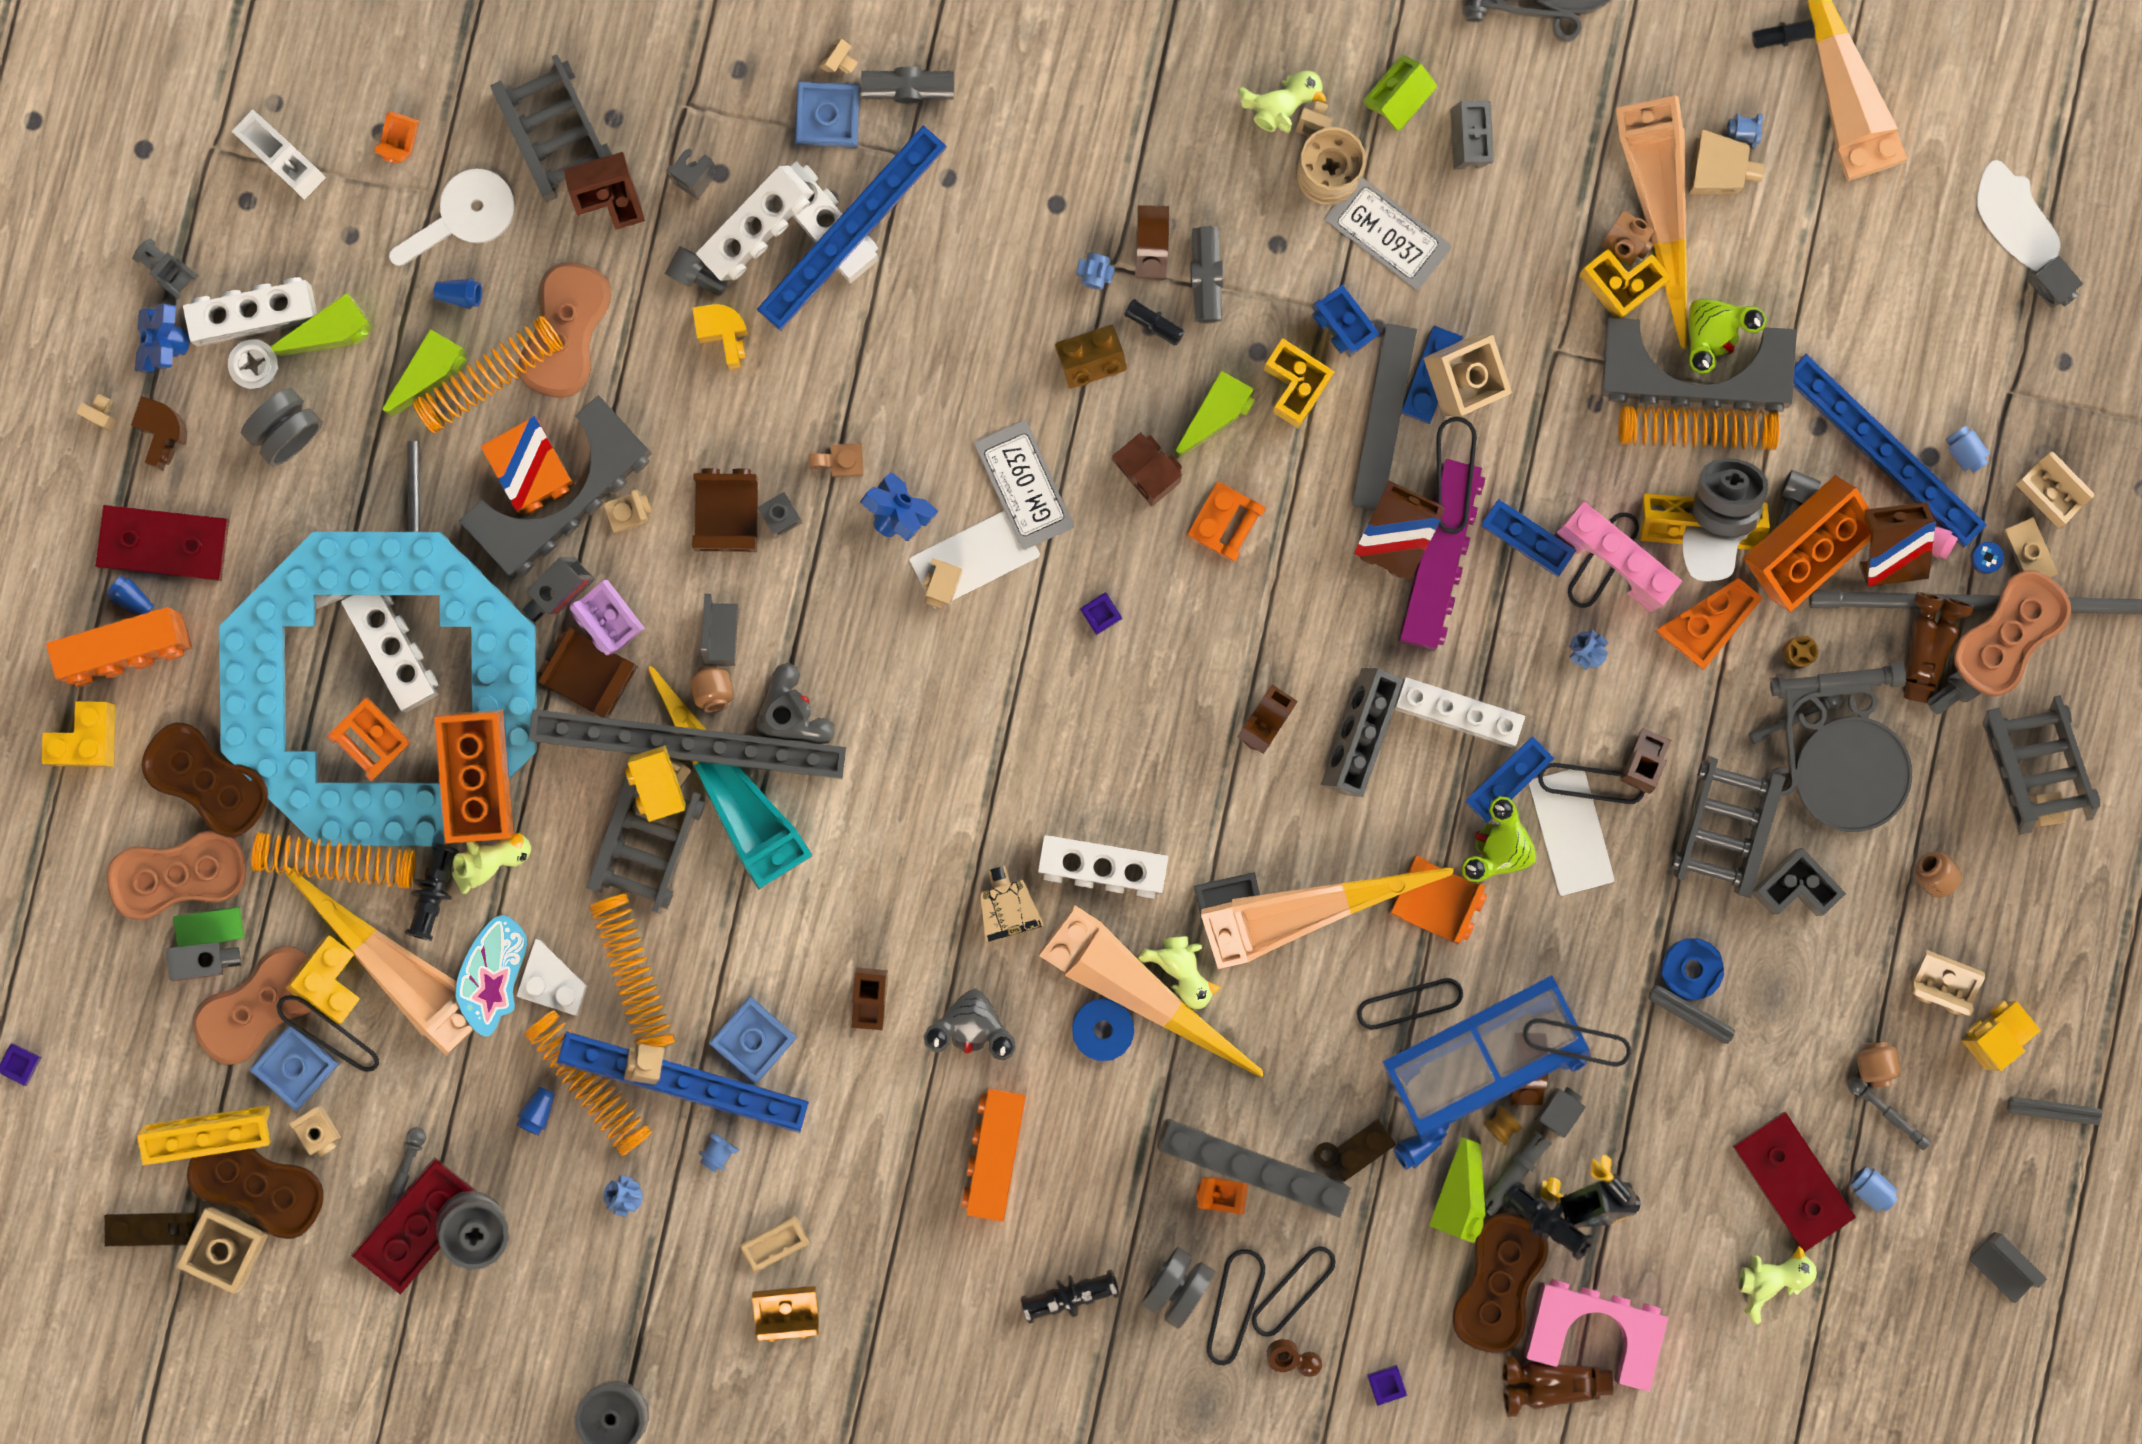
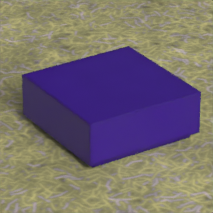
M1106 592L1080 608L1081 613L1096 636L1123 619Z
M11 1043L0 1063V1074L23 1086H27L42 1057Z
M1397 1365L1367 1374L1377 1406L1407 1396Z

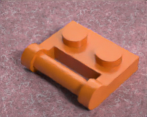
M1217 481L1187 536L1226 559L1236 562L1240 556L1239 549L1258 516L1262 517L1266 508ZM1241 506L1247 512L1229 544L1226 546L1219 541L1237 509Z
M368 697L327 735V738L333 744L337 742L367 772L365 776L371 782L412 743ZM349 728L381 758L376 764L345 734Z

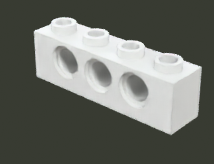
M796 161L790 167L814 192L815 196L803 212L798 215L794 213L792 217L816 244L831 227H821L817 223L818 219L824 214H829L835 218V223L842 213L835 206L838 200L830 190L826 188L822 191L815 183L818 177L808 165L802 168ZM777 195L776 198L783 205L782 199ZM868 235L838 267L839 272L850 284L879 261L876 254L879 248Z
M779 166L698 250L696 255L720 281L738 279L747 270L745 264L752 257L756 259L768 248L767 241L773 235L777 237L789 226L787 221L794 213L796 215L800 214L810 204L808 199L814 192L790 166ZM777 195L783 202L782 209L779 212L773 207V200ZM756 217L762 224L761 231L758 234L752 228V222ZM735 239L741 245L738 255H735L731 249L732 242Z
M300 277L286 279L283 281V285L271 287V284H260L253 286V291L241 293L240 290L223 292L220 298L210 299L209 296L193 298L191 304L183 305L190 342L198 347L300 326L317 314L312 286L306 280L302 281ZM286 297L288 299L287 307L282 311H275L274 304L276 300ZM252 303L256 304L257 312L255 315L245 317V307ZM219 310H226V319L222 323L215 324L213 321L214 314Z
M352 595L341 601L400 711L407 713L439 695L435 687L439 686L435 675L431 669L425 671L420 660L424 659V656L416 642L411 644L405 634L409 631L406 622L401 615L395 616L390 607L394 604L391 595ZM376 612H383L385 615L384 624L381 627L373 628L371 617ZM391 639H398L400 643L399 651L394 655H388L386 652L387 642ZM407 666H412L415 670V676L410 682L405 683L401 680V671Z
M1407 677L1404 678L1394 707L1396 711L1509 748L1516 746L1525 719L1524 715Z
M1044 835L1038 873L1044 874L1043 880L1062 883L1064 877L1075 879V886L1093 888L1094 883L1106 885L1105 891L1124 894V889L1129 888L1137 890L1136 896L1155 899V893L1162 894L1168 856ZM1067 854H1076L1080 858L1081 866L1078 870L1071 872L1063 867L1062 861ZM1099 859H1106L1111 863V873L1105 877L1098 876L1094 872V863ZM1130 864H1136L1142 869V878L1137 882H1131L1125 877V868Z

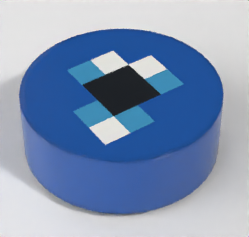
M1993 542L1981 543L1971 553L1972 566L1983 574L1997 571L2004 562V553L2001 547Z

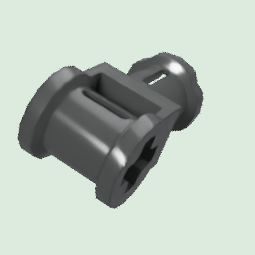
M151 238L144 241L136 249L132 257L136 263L141 262L150 269L151 272L149 274L157 279V282L177 299L181 297L180 292L191 279L196 280L198 277L196 273L178 258L175 259L168 252L164 254L155 246V241ZM150 256L155 257L158 261H153Z

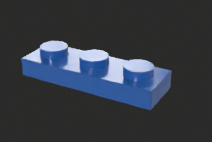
M1437 326L1433 327L1401 414L1427 424L1431 423L1438 400L1424 357L1462 341L1463 336Z
M1500 499L1496 501L1480 525L1556 577L1561 575L1576 552L1574 548Z
M1532 736L1464 802L1485 823H1488L1492 819L1488 811L1491 801L1499 796L1508 797L1512 800L1555 758Z

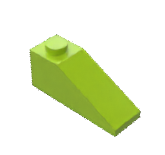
M346 293L270 347L279 357L346 347L352 343L358 345L370 336L369 331L374 329V327L354 299Z
M430 329L382 410L393 417L411 406L416 398L425 397V392L431 393L434 391L433 387L439 388L442 386V381L445 383L450 381V375H459L458 370L462 371L467 363L465 358L467 352L462 347Z
M1221 371L1175 450L1174 456L1181 458L1237 421L1241 413L1247 416L1255 402V399L1251 398L1254 389Z
M1461 1137L1429 1226L1475 1243L1477 1236H1479L1483 1229V1218L1485 1216L1481 1144Z

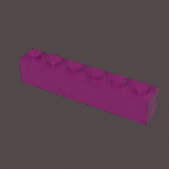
M1445 459L1441 468V505L1445 507L1442 522L1447 528L1455 529L1463 522L1469 464ZM1474 466L1467 525L1460 532L1452 534L1445 532L1438 525L1416 568L1398 640L1399 643L1435 651L1438 648V644L1444 645L1448 627L1443 626L1446 614H1452L1455 597L1451 596L1453 584L1459 585L1463 567L1458 566L1461 554H1467L1470 537L1466 536L1468 524L1474 525L1478 507L1473 506L1476 494L1481 496L1485 483V477L1481 476V467ZM1436 488V492H1435V496H1434V500H1433V501L1436 502V503H1437V488Z

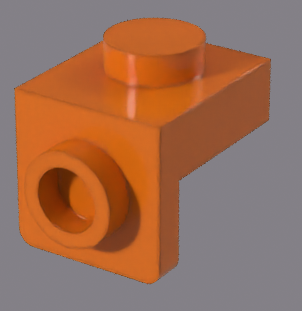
M389 111L386 114L381 141L375 146L374 153L382 155L383 160L391 163L405 161L412 155L420 120Z
M1202 1177L1201 1183H1199L1196 1190L1197 1207L1199 1209L1244 1215L1248 1184L1215 1177Z

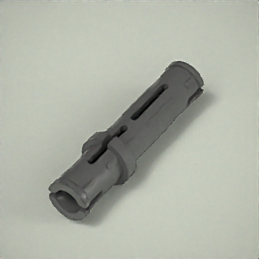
M1537 1131L1534 1132V1135L1520 1153L1516 1152L1512 1156L1515 1158L1484 1197L1485 1210L1493 1201L1486 1211L1490 1216L1495 1215L1503 1205L1504 1197L1514 1184L1521 1182L1529 1170L1533 1172L1536 1168L1534 1166L1536 1161L1548 1146L1552 1144L1544 1138L1535 1147L1543 1137Z

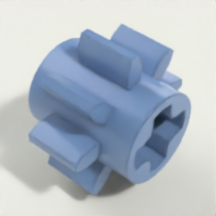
M1088 253L1086 260L1080 258L1076 270V276L1082 277L1080 284L1098 290L1103 289L1104 283L1111 284L1115 267L1109 266L1110 258L1097 253Z
M1593 629L1589 632H1580L1571 641L1569 647L1574 652L1569 657L1577 666L1581 665L1585 670L1589 667L1596 668L1606 660L1608 652L1604 647L1608 644V641L1601 634L1597 635Z
M622 1175L619 1176L618 1182L611 1180L603 1193L604 1202L607 1204L606 1209L612 1210L615 1215L627 1217L628 1210L635 1212L643 1200V1193L639 1188L640 1183L634 1182L633 1178Z

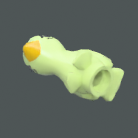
M1308 70L1287 76V80L1281 82L1284 86H1287L1285 90H1276L1260 95L1253 94L1244 87L1238 89L1242 107L1253 109L1256 113L1254 122L1269 132H1274L1278 127L1281 131L1289 133L1292 129V123L1289 118L1298 106L1317 101L1326 103L1320 77Z
M514 833L509 839H501L492 846H478L475 841L466 842L467 850L464 853L456 854L454 857V871L452 875L461 893L465 895L470 888H476L487 882L496 873L499 866L516 867L522 865L531 853L530 841L521 833Z
M1188 936L1163 938V949L1150 950L1146 948L1136 956L1142 964L1149 962L1159 964L1166 973L1176 978L1178 985L1171 986V989L1175 990L1174 994L1191 1009H1202L1207 1006L1211 1001L1212 995L1217 993L1221 987L1207 981L1197 971L1194 952L1202 949V945L1197 943L1188 945Z
M1798 1246L1791 1258L1781 1265L1762 1264L1759 1256L1750 1257L1749 1268L1742 1267L1738 1288L1739 1292L1747 1293L1749 1301L1744 1312L1755 1325L1761 1323V1307L1763 1304L1774 1297L1784 1286L1788 1287L1789 1296L1793 1292L1798 1295L1815 1281L1817 1275L1816 1266L1811 1259L1805 1256L1802 1248Z

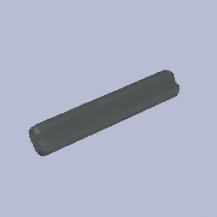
M1655 985L1652 988L1648 997L1652 1002L1724 1044H1728L1735 1034L1733 1028L1659 985Z
M2013 1096L2009 1097L2007 1105L2008 1112L2012 1114L2100 1125L2102 1119V1110L2099 1108Z

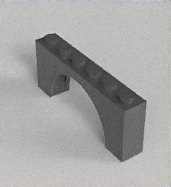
M1608 318L1605 333L1601 396L1609 397L1608 401L1618 403L1627 402V398L1640 399L1641 404L1649 405L1658 404L1659 400L1671 401V405L1681 407L1690 406V402L1702 403V407L1712 409L1721 408V404L1734 405L1733 409L1735 410L1742 409L1747 411L1752 410L1753 406L1765 407L1767 412H1784V408H1789L1793 400L1797 329L1765 327L1761 334V341L1756 356L1745 370L1724 382L1711 385H1695L1674 379L1653 362L1642 341L1640 319Z
M599 395L575 415L584 427L589 439L591 466L583 489L567 507L548 517L524 520L503 515L481 500L459 520L512 579L517 575L520 578L526 575L534 566L531 562L540 554L543 557L548 555L557 546L555 541L561 535L565 534L568 536L574 532L580 525L578 520L586 513L591 515L603 505L601 499L609 492L612 494L618 492L627 483L625 478L631 472H640L650 462L648 457L651 455V452Z
M1169 1118L1158 1145V1149L1161 1152L1339 1218L1342 1215L1351 1187L1342 1182L1270 1158Z

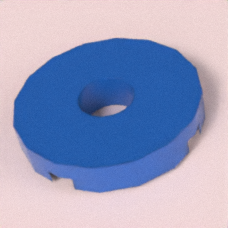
M1686 938L1674 943L1665 952L1661 962V976L1665 986L1673 994L1685 1000H1700L1711 996L1720 987L1724 977V967L1720 952L1711 943L1699 938ZM1690 960L1697 961L1700 964L1701 972L1696 978H1689L1685 974V965Z
M1109 999L1093 1000L1083 1005L1075 1015L1072 1025L1073 1040L1078 1049L1088 1058L1097 1061L1114 1060L1123 1055L1130 1047L1134 1037V1022L1128 1010L1122 1005ZM1099 1021H1107L1112 1026V1034L1107 1039H1099L1094 1033V1027Z

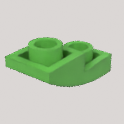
M240 907L213 909L207 912L173 916L178 947L245 938Z

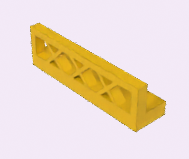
M1643 493V520L1640 529V541L1683 544V534L1686 526L1702 527L1694 518L1693 513H1687L1683 510V508H1692L1694 497ZM1767 503L1763 504L1762 515L1756 529L1748 533V536L1739 543L1737 549L1752 550L1769 534L1770 523ZM1651 505L1663 506L1667 510H1651Z
M269 1105L145 1124L137 1134L143 1165L269 1146L271 1142L267 1119L271 1114Z

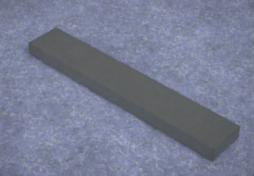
M1389 323L1385 326L1352 506L1375 510L1389 481L1417 333L1415 328Z

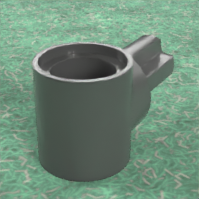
M681 246L678 248L665 272L666 275L685 286L690 287L693 283H696L717 296L724 292L728 284L727 280L720 281L712 271L703 267L704 262L696 254Z
M1791 469L1780 495L1785 500V504L1776 526H1779L1817 492L1821 481Z
M1958 670L1948 676V685L1930 697L1927 703L1935 714H1940L1958 700L1967 703L1980 695L1981 692L1967 683Z

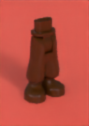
M1916 592L1914 602L1920 608V612L1915 617L1912 625L1911 647L1906 668L1905 684L1907 686L1904 698L1927 703L1931 691L1936 690L1935 685L1938 684L1948 656L1958 637L1959 628L1956 620L1969 617L1973 612L1974 606L1948 597L1942 599L1934 594ZM1940 608H1941V616H1940L1938 622L1936 623V622H1935L1936 613H1937V612L1940 610Z
M1513 1356L1504 1357L1502 1368L1503 1383L1505 1385H1516L1519 1383H1529L1531 1385L1528 1388L1509 1387L1503 1389L1504 1407L1507 1417L1518 1416L1522 1405H1528L1532 1409H1542L1560 1404L1584 1402L1593 1399L1599 1400L1600 1396L1613 1395L1612 1370H1599L1597 1366L1558 1365L1556 1367L1541 1362H1530L1522 1367Z

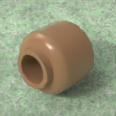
M703 665L698 668V672L690 679L694 703L707 713L726 709L728 703L733 699L734 692L730 674L725 669L717 668L716 665Z
M1934 851L1919 859L1915 867L1914 876L1919 885L1929 895L1941 898L1950 895L1958 888L1962 873L1950 856L1944 852Z
M1888 1041L1863 1044V1050L1857 1053L1860 1078L1864 1082H1872L1873 1088L1891 1086V1079H1895L1901 1074L1897 1048L1889 1046Z

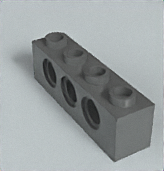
M1361 668L1321 782L1322 786L1347 796H1364L1404 679L1378 668Z

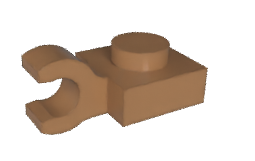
M862 443L831 445V454H809L810 469L832 468V477L863 476Z

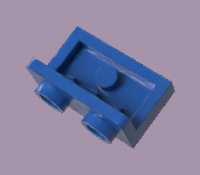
M1343 284L1321 301H1316L1312 307L1315 311L1312 316L1316 323L1322 329L1327 327L1333 335L1330 340L1334 347L1341 354L1345 352L1348 357H1351L1380 334Z

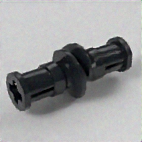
M432 843L433 854L429 867L426 868L424 874L425 880H414V884L421 888V890H412L410 893L419 899L414 907L415 912L410 929H406L405 934L425 941H432L433 939L431 932L440 911L439 905L441 900L452 899V896L446 893L444 889L451 875L449 873L454 856L459 853V850L438 843Z
M1521 1182L1514 1184L1505 1195L1503 1204L1507 1208H1514L1523 1215L1524 1219L1531 1223L1530 1233L1534 1236H1540L1542 1240L1551 1237L1557 1244L1563 1245L1572 1252V1256L1576 1260L1583 1258L1591 1249L1594 1237L1590 1234L1585 1235L1574 1227L1573 1223L1568 1219L1562 1218L1561 1214L1564 1209L1562 1205L1559 1204L1554 1209H1550L1544 1201L1526 1191L1525 1185Z
M1110 1269L1107 1270L1105 1275L1092 1279L1086 1278L1078 1283H1075L1072 1275H1069L1068 1286H1064L1059 1279L1057 1280L1058 1289L1046 1290L1045 1293L1029 1298L1026 1295L1021 1296V1303L1026 1320L1031 1324L1034 1323V1319L1050 1314H1059L1066 1309L1072 1317L1078 1316L1080 1305L1092 1304L1096 1300L1109 1296L1117 1298L1120 1297L1114 1272Z

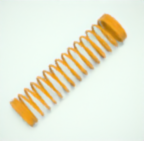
M539 316L532 323L547 344L550 354L538 344L530 329L524 326L526 333L537 346L541 359L530 350L525 339L516 331L518 339L529 352L533 365L523 357L512 338L508 337L510 345L521 358L525 371L515 363L507 348L500 342L499 346L513 364L517 376L508 370L497 351L491 348L492 354L505 370L509 382L498 373L492 361L483 353V358L496 374L500 387L490 379L482 364L475 359L474 362L488 380L492 393L482 385L471 366L466 365L468 372L480 386L484 398L474 391L464 373L458 370L460 378L472 392L476 404L466 397L457 380L450 375V380L464 398L467 409L457 401L449 386L442 381L441 384L456 404L459 415L449 407L439 389L433 387L436 396L448 410L451 421L441 413L432 396L425 392L429 403L422 397L413 400V407L424 425L432 433L436 434L442 428H445V421L453 423V415L461 418V409L469 412L470 404L477 407L478 399L486 401V393L494 396V387L502 390V381L510 385L511 376L519 379V371L527 374V365L535 368V359L539 362H544V354L552 357L553 352H560V349H563L562 342L544 317ZM435 411L440 415V418H441V420H442L443 426H442V424H441V422H440V420H439L437 414L435 413Z
M1623 405L1619 415L1618 435L1621 445H1629L1631 440L1633 445L1636 444L1637 419L1640 409H1642L1644 419L1642 444L1644 446L1647 442V419L1650 410H1652L1654 419L1652 432L1653 446L1657 442V419L1660 410H1662L1664 419L1662 432L1663 446L1667 442V419L1670 410H1672L1674 420L1672 432L1673 447L1677 443V419L1680 410L1684 420L1682 432L1683 447L1687 443V419L1690 411H1692L1694 420L1692 431L1693 447L1697 444V419L1700 411H1702L1704 420L1702 431L1703 448L1707 444V420L1710 411L1714 420L1712 431L1713 448L1717 444V420L1720 412H1722L1724 421L1722 430L1723 449L1727 445V420L1730 412H1732L1734 421L1732 430L1733 449L1737 445V420L1740 413H1742L1744 421L1742 430L1743 449L1747 445V420L1750 413H1752L1754 421L1752 449L1754 450L1757 446V420L1760 413L1763 416L1764 422L1761 442L1762 449L1774 451L1779 443L1780 417L1777 411H1768L1765 416V413L1760 410L1755 416V413L1749 410L1745 416L1742 409L1736 415L1732 409L1726 415L1722 409H1719L1715 415V411L1712 408L1706 414L1700 408L1695 414L1691 407L1685 414V410L1682 407L1676 413L1670 407L1665 413L1664 408L1661 406L1655 413V409L1652 406L1646 412L1640 406L1635 412L1632 405Z
M259 831L254 838L251 855V867L254 872L261 873L265 868L269 874L275 868L279 875L285 869L287 875L290 876L295 870L298 877L302 876L305 872L308 878H311L316 873L317 878L321 879L326 874L327 879L330 881L336 875L339 882L346 875L349 883L356 876L359 884L366 877L369 885L376 879L379 886L383 885L386 880L387 885L392 887L396 881L397 886L401 889H410L413 883L416 863L414 849L404 850L402 860L401 848L398 849L396 870L390 884L389 865L391 847L387 850L386 869L380 883L379 864L381 846L377 848L375 872L370 882L368 873L371 857L370 844L367 847L365 870L360 881L358 873L361 856L360 843L356 849L355 869L351 879H349L350 842L346 848L345 868L341 878H339L340 841H338L336 846L335 867L331 877H329L330 839L326 844L324 869L319 876L320 838L316 843L315 864L310 875L308 872V859L311 848L310 837L306 841L304 866L300 874L297 864L301 847L300 836L296 839L294 865L290 873L287 865L291 845L290 835L286 838L284 863L280 872L277 865L281 843L280 834L276 836L274 862L270 870H268L267 858L271 835L270 833H260Z
M623 893L589 905L591 914H594L592 918L601 919L609 917L597 923L595 927L598 929L611 927L600 933L598 937L608 938L616 936L604 942L602 947L618 946L608 951L605 956L615 957L623 955L611 961L608 966L615 967L628 964L612 972L611 975L614 977L630 974L616 981L614 985L622 986L635 983L618 992L620 996L637 993L623 1000L621 1004L630 1005L642 1002L624 1012L626 1015L644 1012L628 1020L627 1023L637 1024L649 1021L632 1029L630 1033L638 1034L654 1030L635 1039L634 1043H642V1045L659 1048L675 1043L676 1040H674L673 1033L644 1039L668 1028L671 1025L669 1023L639 1030L667 1017V1014H661L637 1020L663 1008V1004L632 1011L659 999L661 995L629 1001L656 989L658 986L653 985L625 992L654 979L655 976L652 975L622 982L650 970L651 966L618 973L647 960L648 957L645 956L616 963L643 951L645 947L611 954L640 941L642 938L638 937L609 944L638 931L639 928L604 935L635 921V918L602 925L631 912V908L598 916L603 912L628 903L627 894Z
M552 1010L543 1016L524 1033L530 1044L543 1040L537 1047V1052L551 1047L544 1054L543 1060L557 1055L560 1049L547 1056L564 1039L565 1033L541 1048L566 1022H562L553 1030L535 1040L560 1018L556 1010ZM558 1055L549 1064L550 1068L559 1065L558 1063H555V1061L558 1059ZM561 1065L555 1073L557 1076L569 1071L562 1080L564 1084L578 1077L569 1086L568 1091L572 1092L583 1086L576 1093L574 1099H580L589 1094L581 1103V1107H586L598 1100L588 1110L587 1115H592L604 1108L595 1117L593 1123H598L609 1117L600 1127V1131H604L615 1125L607 1134L606 1139L613 1138L624 1131L612 1144V1147L619 1146L616 1151L621 1157L652 1134L651 1128H648V1125L645 1124L619 1141L641 1120V1117H637L613 1133L635 1112V1109H631L607 1125L628 1105L629 1101H625L599 1118L622 1096V1093H619L593 1110L616 1088V1085L611 1086L587 1102L610 1078H605L581 1094L599 1075L593 1074L585 1081L573 1087L588 1072L581 1070L567 1079L576 1068L568 1067L563 1071L561 1070L565 1065Z

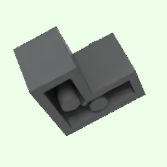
M1803 848L1795 849L1752 892L1754 897L1772 915L1780 914L1798 897L1815 916H1822L1846 895L1838 884Z

